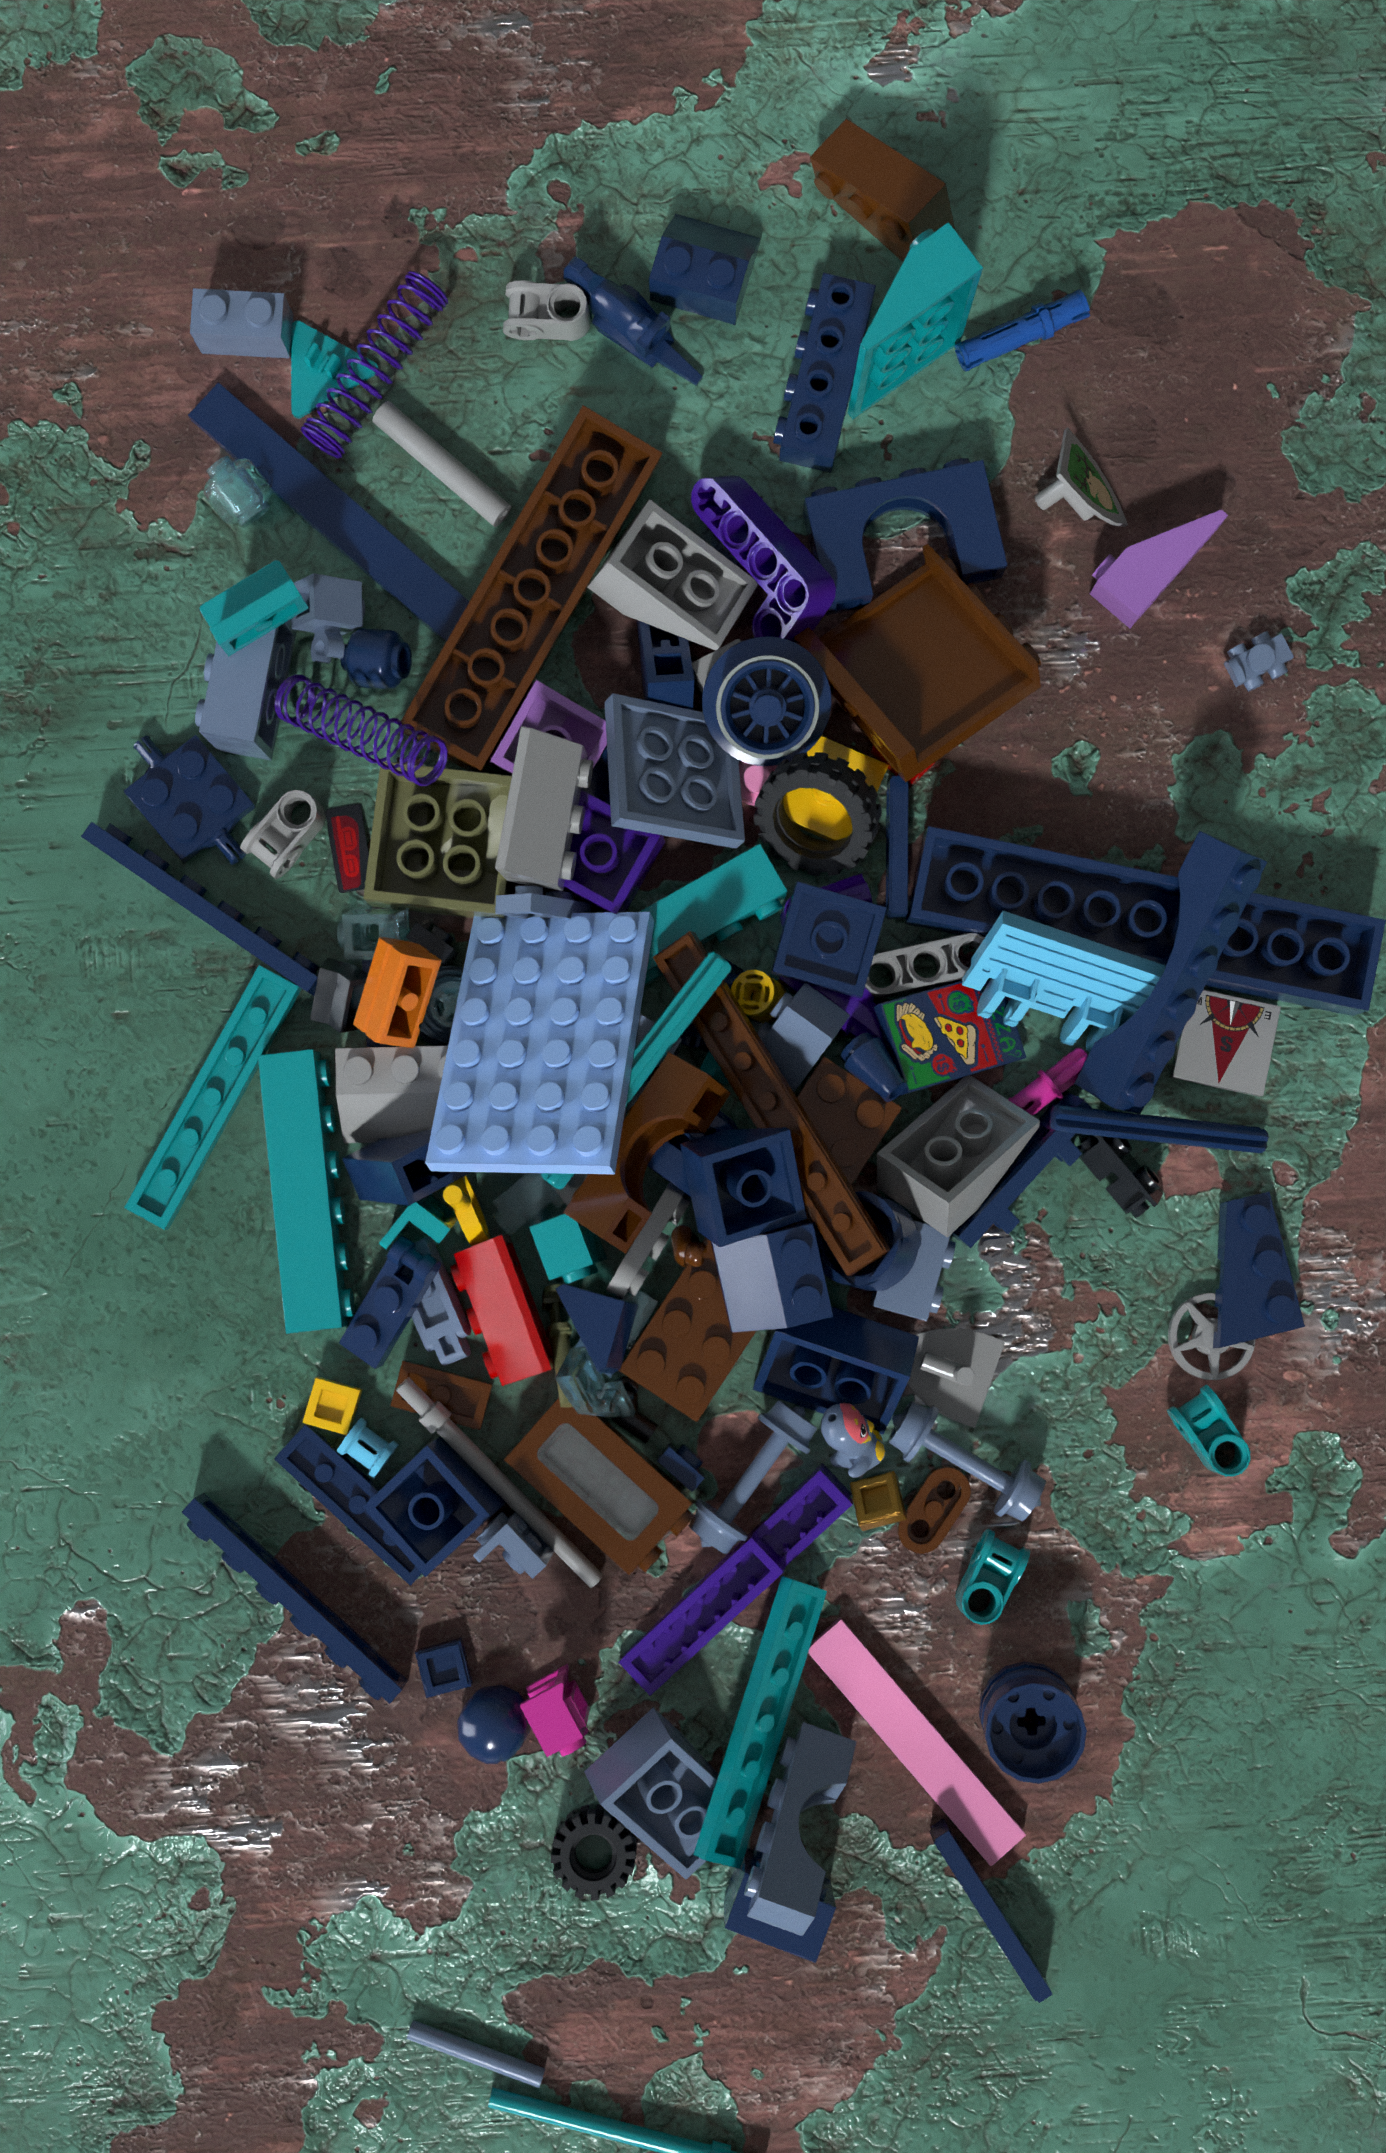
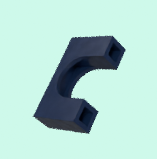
M968 458L955 459L944 464L943 469L926 472L925 468H913L902 472L899 478L882 481L880 477H871L857 482L854 488L838 491L836 487H824L812 492L811 497L805 498L803 516L812 555L828 571L836 587L834 601L825 613L826 616L863 608L871 602L873 590L864 555L862 537L874 520L891 511L912 510L932 519L942 530L948 544L951 560L959 572V578L966 585L1002 578L1007 567V561L984 461L980 460L970 463Z

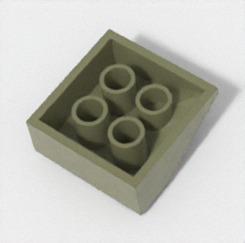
M404 764V769L406 770V772H407V764ZM421 766L414 772L416 778L426 776L434 767ZM380 767L363 899L373 907L468 918L476 916L505 919L504 915L495 914L496 895H509L512 882H508L495 869L512 776L444 768L441 776L434 783L428 786H419L410 782L404 776H398L391 770H385Z

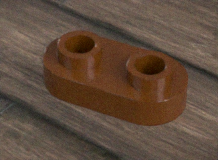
M939 1466L932 1469L926 1475L905 1507L907 1520L897 1522L896 1525L897 1535L908 1550L924 1554L935 1550L941 1544L970 1499V1484L961 1471L951 1466ZM942 1481H950L953 1484V1492L948 1497H941L937 1493V1487ZM919 1519L925 1520L928 1524L926 1533L921 1536L914 1535L911 1531L912 1524Z

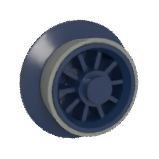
M754 637L729 648L712 666L703 688V715L713 739L729 755L751 765L776 766L785 759H788L790 762L795 755L806 753L819 740L830 716L831 690L822 666L804 647L780 637Z

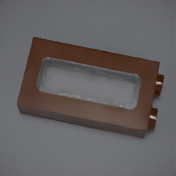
M579 1394V1404L573 1407H560L558 1398L504 1460L628 1575L634 1573L638 1568L646 1573L664 1552L658 1546L659 1543L669 1532L677 1537L695 1517L689 1509L696 1501Z

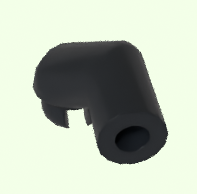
M627 1376L620 1377L611 1383L608 1390L611 1420L646 1444L658 1424L639 1412L637 1383Z

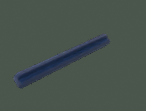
M1055 1105L1052 1108L1049 1121L1050 1127L1058 1132L1260 1154L1267 1149L1269 1138L1268 1132L1259 1127Z

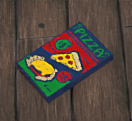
M992 978L987 980L980 991L963 986L962 981L874 1006L887 1051L899 1074L907 1083V1087L901 1095L1027 1058L1017 1026L1011 1027L1003 1023L1004 1009L1008 1004L1006 996L990 1018L987 1019L977 1015L976 1011L980 996Z

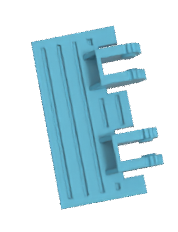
M1002 911L971 958V966L962 978V985L980 991L987 980L992 978L980 996L976 1011L977 1015L987 1019L990 1018L1004 997H1009L1011 999L1004 1009L1003 1023L1011 1027H1016L1029 1008L1064 1019L1070 1009L1075 1006L1063 1024L1060 1042L1069 1046L1073 1045L1088 1025L1091 1024L1094 1026L1087 1036L1085 1046L1087 1052H1090L1096 1041L1114 1032L1136 1013L1152 993L1166 966Z

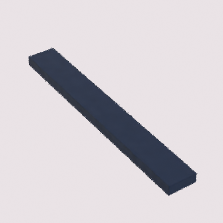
M218 382L188 414L190 420L251 474L255 472L254 467H256L262 474L260 475L256 471L259 475L257 477L263 481L262 483L266 487L265 480L268 487L270 485L271 488L269 489L446 643L469 601Z

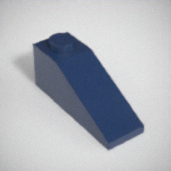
M636 620L644 700L693 710L694 674L688 640Z

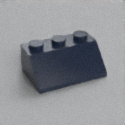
M832 1306L833 1317L790 1328L772 1329L752 1390L804 1406L807 1409L822 1414L833 1405L844 1402L852 1404L867 1420L874 1424V1430L884 1435L911 1377L919 1336Z

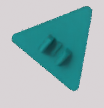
M299 320L292 323L291 412L298 419L316 410L318 403L330 402L327 398L326 390L328 388L341 389L337 383L336 375L339 373L351 375L346 361L350 358L360 359L358 353ZM366 358L370 364L378 368L377 363ZM350 363L354 372L363 381L373 377L376 373L361 364ZM340 378L348 391L359 385L358 382L349 378ZM336 392L330 393L333 399L341 395Z

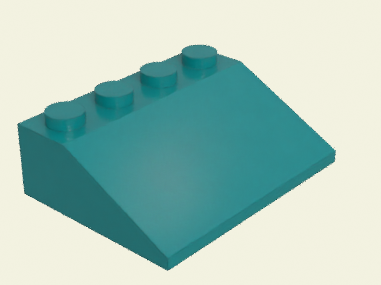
M949 222L935 232L933 229L924 231L911 243L910 250L860 344L847 412L852 420L955 347L956 343L961 342L983 267Z

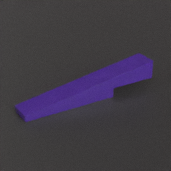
M821 1463L748 1534L746 1541H741L642 1636L619 1659L618 1663L651 1696L773 1583L792 1560L853 1505L852 1493Z

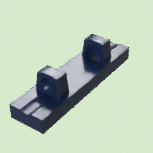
M1064 1091L1062 1093L1064 1098L1060 1101L1057 1099L1038 1119L1040 1120L1039 1128L979 1209L951 1235L971 1248L993 1224L997 1228L1002 1229L1006 1234H1009L1018 1225L1020 1220L1008 1207L1047 1164L1056 1157L1059 1161H1063L1068 1166H1071L1082 1155V1152L1070 1140L1076 1133L1058 1132L1050 1127L1049 1121L1052 1108L1055 1105L1093 1108L1084 1099Z

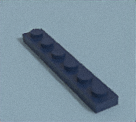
M91 821L81 835L82 838L300 988L315 996L318 980L315 973L320 968L318 965L299 952H296L291 959L277 949L282 941L259 926L253 933L240 924L245 915L223 900L215 907L202 898L207 892V889L185 874L180 881L176 880L165 872L170 866L168 862L149 849H146L142 856L132 850L128 845L133 838L111 823L103 830Z
M202 1493L186 1506L182 1513L189 1519L187 1522L188 1528L201 1540L208 1542L211 1539L224 1551L221 1554L222 1559L238 1573H242L245 1570L257 1581L258 1584L255 1588L264 1599L273 1605H276L278 1602L282 1604L292 1614L290 1621L300 1632L309 1637L314 1634L327 1646L324 1649L326 1655L341 1668H346L348 1665L361 1677L359 1684L366 1693L376 1700H380L383 1697L390 1704L403 1690L408 1679L210 1497Z

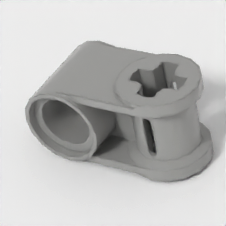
M525 280L509 282L506 285L505 295L509 298L508 320L503 323V333L508 337L517 340L554 339L574 341L582 338L589 331L591 317L587 299L583 291L576 285L535 283ZM567 307L579 309V312L572 318H562L559 316V313Z
M293 790L285 793L263 820L249 831L241 843V850L246 854L253 853L270 868V875L275 879L282 877L296 863L302 851L323 828L326 819L324 807L318 800L304 791ZM309 803L311 808L309 819L300 825L293 824L291 816L294 808L299 804ZM266 843L272 846L277 851V854L272 852L266 846Z

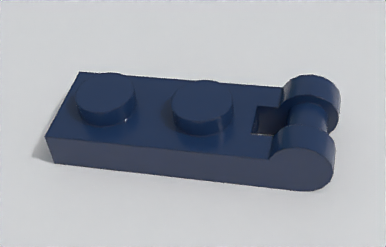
M405 1236L399 1237L390 1248L387 1261L339 1344L374 1369L384 1365L441 1267V1261L431 1254L424 1256L415 1249V1243ZM405 1266L414 1271L412 1279L402 1273Z

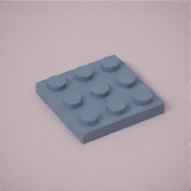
M612 693L605 701L611 826L735 849L745 841L739 760L725 752L713 739L705 723L703 712Z

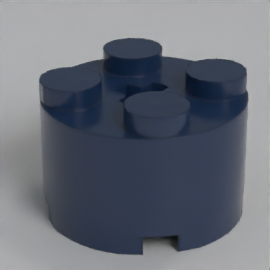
M858 1191L855 1193L886 1241L890 1251L855 1274L847 1276L813 1221L823 1272L830 1279L844 1285L870 1291H884L900 1282L910 1272L915 1263L918 1249L921 1246V1234L917 1230L910 1214L901 1205L870 1192Z

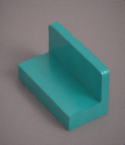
M275 560L205 602L199 609L220 647L228 656H231L309 607L281 562Z
M430 1194L408 1206L379 1244L387 1249L409 1221L439 1244L458 1219L454 1211Z

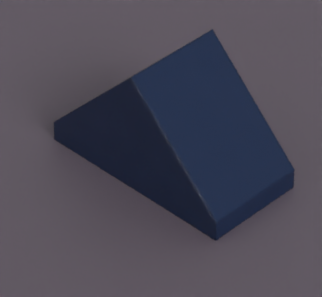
M566 1284L555 1288L597 1371L613 1374L620 1370L638 1305Z

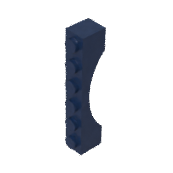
M1202 831L1198 832L1178 873L1180 888L1179 924L1173 950L1165 970L1148 999L1136 1013L1114 1032L1094 1043L1074 1084L1112 1108L1141 1114L1145 1105L1153 1096L1154 1087L1166 1063L1175 1052V1045L1187 1021L1195 1013L1196 1003L1208 979L1215 973L1218 959L1230 936L1236 931L1239 918L1251 894L1260 883L1261 874L1267 861L1227 841Z

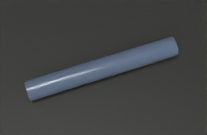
M415 2020L412 2021L406 2038L537 2088L540 2087L545 2068Z

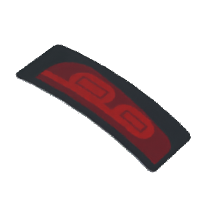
M354 804L327 809L325 814L338 890L340 893L365 889L369 853L361 805Z

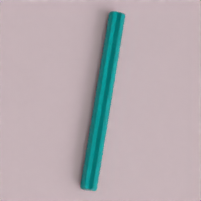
M714 952L707 954L634 1049L626 1107L730 973L731 965L720 955ZM540 1173L545 1181L559 1190L563 1189L574 1176V1174Z

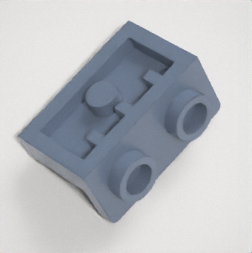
M502 1511L476 1538L481 1545L473 1554V1557L480 1563L500 1544L505 1549L502 1556L509 1566L519 1574L525 1571L533 1579L547 1566L554 1551L515 1511L509 1517Z

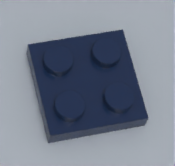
M797 881L770 973L852 997L862 998L887 907Z

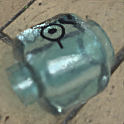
M225 456L207 469L210 478L204 486L203 493L225 523L231 525L239 523L244 528L257 521L271 508L268 501L272 495V489L251 460L240 458L232 461L229 456Z

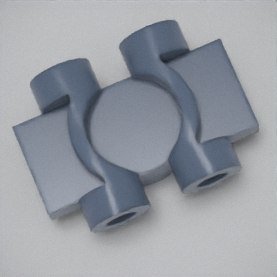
M1268 631L1251 639L1254 645L1253 648L1247 650L1244 643L1227 651L1230 659L1224 662V666L1235 687L1244 684L1247 691L1250 692L1264 684L1260 675L1268 672L1271 679L1274 680L1288 672L1285 663L1292 660L1294 656L1282 633L1271 638Z

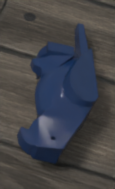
M574 256L564 268L563 279L568 284L579 287L585 294L587 303L593 313L591 323L598 332L653 368L658 362L697 386L703 379V376L671 347L674 340L668 331L670 329V317L662 311L657 315L641 294L630 285H617L613 281L598 275L587 266L586 262Z

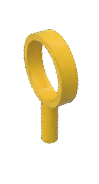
M467 1175L448 1184L443 1192V1198L445 1202L453 1207L469 1244L474 1246L489 1240L490 1233L485 1217Z

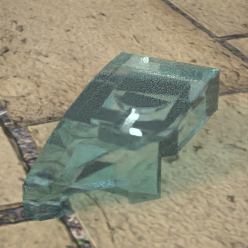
M585 1346L570 1349L555 1379L577 1413L615 1418L633 1417L636 1411L622 1381L605 1383Z

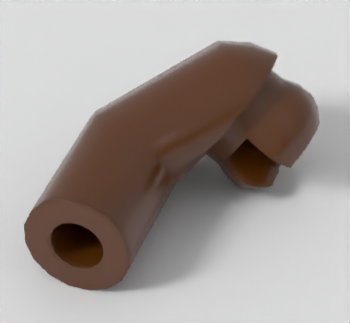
M679 1225L675 1227L671 1234L675 1261L683 1267H686L687 1264L693 1267L703 1265V1254L707 1251L706 1245L699 1241L698 1236L688 1226Z

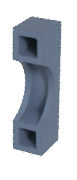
M804 1722L795 1738L786 1737L778 1764L786 1766L782 1780L775 1779L767 1804L768 1807L774 1809L771 1823L764 1822L757 1841L756 1850L763 1852L760 1867H752L745 1887L744 1895L751 1897L748 1917L800 1936L804 1935L814 1920L826 1871L813 1861L802 1844L799 1834V1815L812 1806L834 1804L847 1784L857 1741Z

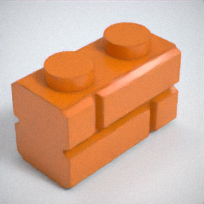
M379 937L353 1025L362 1032H365V1035L374 1042L414 1048L420 1032L419 1025L423 1023L442 960L429 953L420 944Z

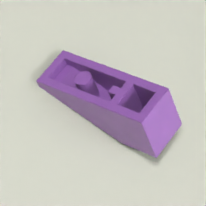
M1219 510L1131 545L1117 559L1109 554L1092 574L1098 581L1089 594L1127 627L1131 628L1218 530L1228 515L1224 511Z

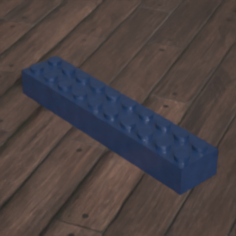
M928 826L922 837L905 924L956 935L976 933L986 937L1002 911H1006L1166 966L1173 950L1179 924V879L1170 875ZM1252 893L1239 918L1236 931L1230 936L1218 959L1215 973L1208 979L1205 986L1350 1016L1367 1012L1370 1007L1386 920Z

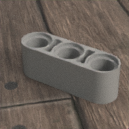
M968 933L878 953L873 956L871 967L875 965L887 967L892 974V983L886 988H878L867 978L865 988L875 999H884L960 982L969 967L964 966L958 958L959 948L964 945H970L978 949L985 937L976 933ZM920 955L931 957L935 961L937 968L935 976L931 978L919 976L913 968L914 958Z

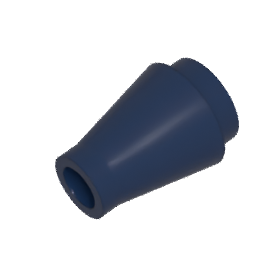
M866 1032L854 1038L842 1051L841 1057L846 1062L845 1069L878 1093L885 1102L896 1099L906 1089L907 1083L899 1074L881 1038H874L869 1032Z

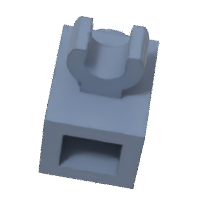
M315 573L294 582L309 608L291 619V629L314 633L311 644V658L313 662L329 664L331 663V657L343 658L345 646L342 635L363 627L365 603L362 599V582Z

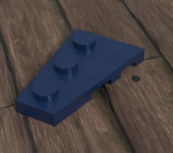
M1270 1192L1220 1203L1217 1258L1221 1261L1220 1285L1219 1289H1216L1215 1307H1218L1217 1332H1214L1213 1349L1305 1327Z

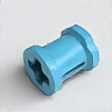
M361 1417L344 1438L336 1452L342 1456L346 1453L368 1468V1475L375 1479L392 1457L399 1444L394 1440L388 1443L366 1427L367 1421ZM361 1441L365 1443L371 1449L376 1451L377 1454H372L370 1451L361 1446L359 1442Z

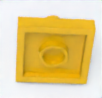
M823 736L806 752L807 756H814L816 752L828 754V758L833 760L839 757L848 761V767L854 771L857 769L862 771L867 777L865 782L868 786L873 785L876 792H878L889 766ZM798 788L784 795L785 812L794 826L828 841H836L848 837L852 833L851 817L844 805L831 794L815 788Z

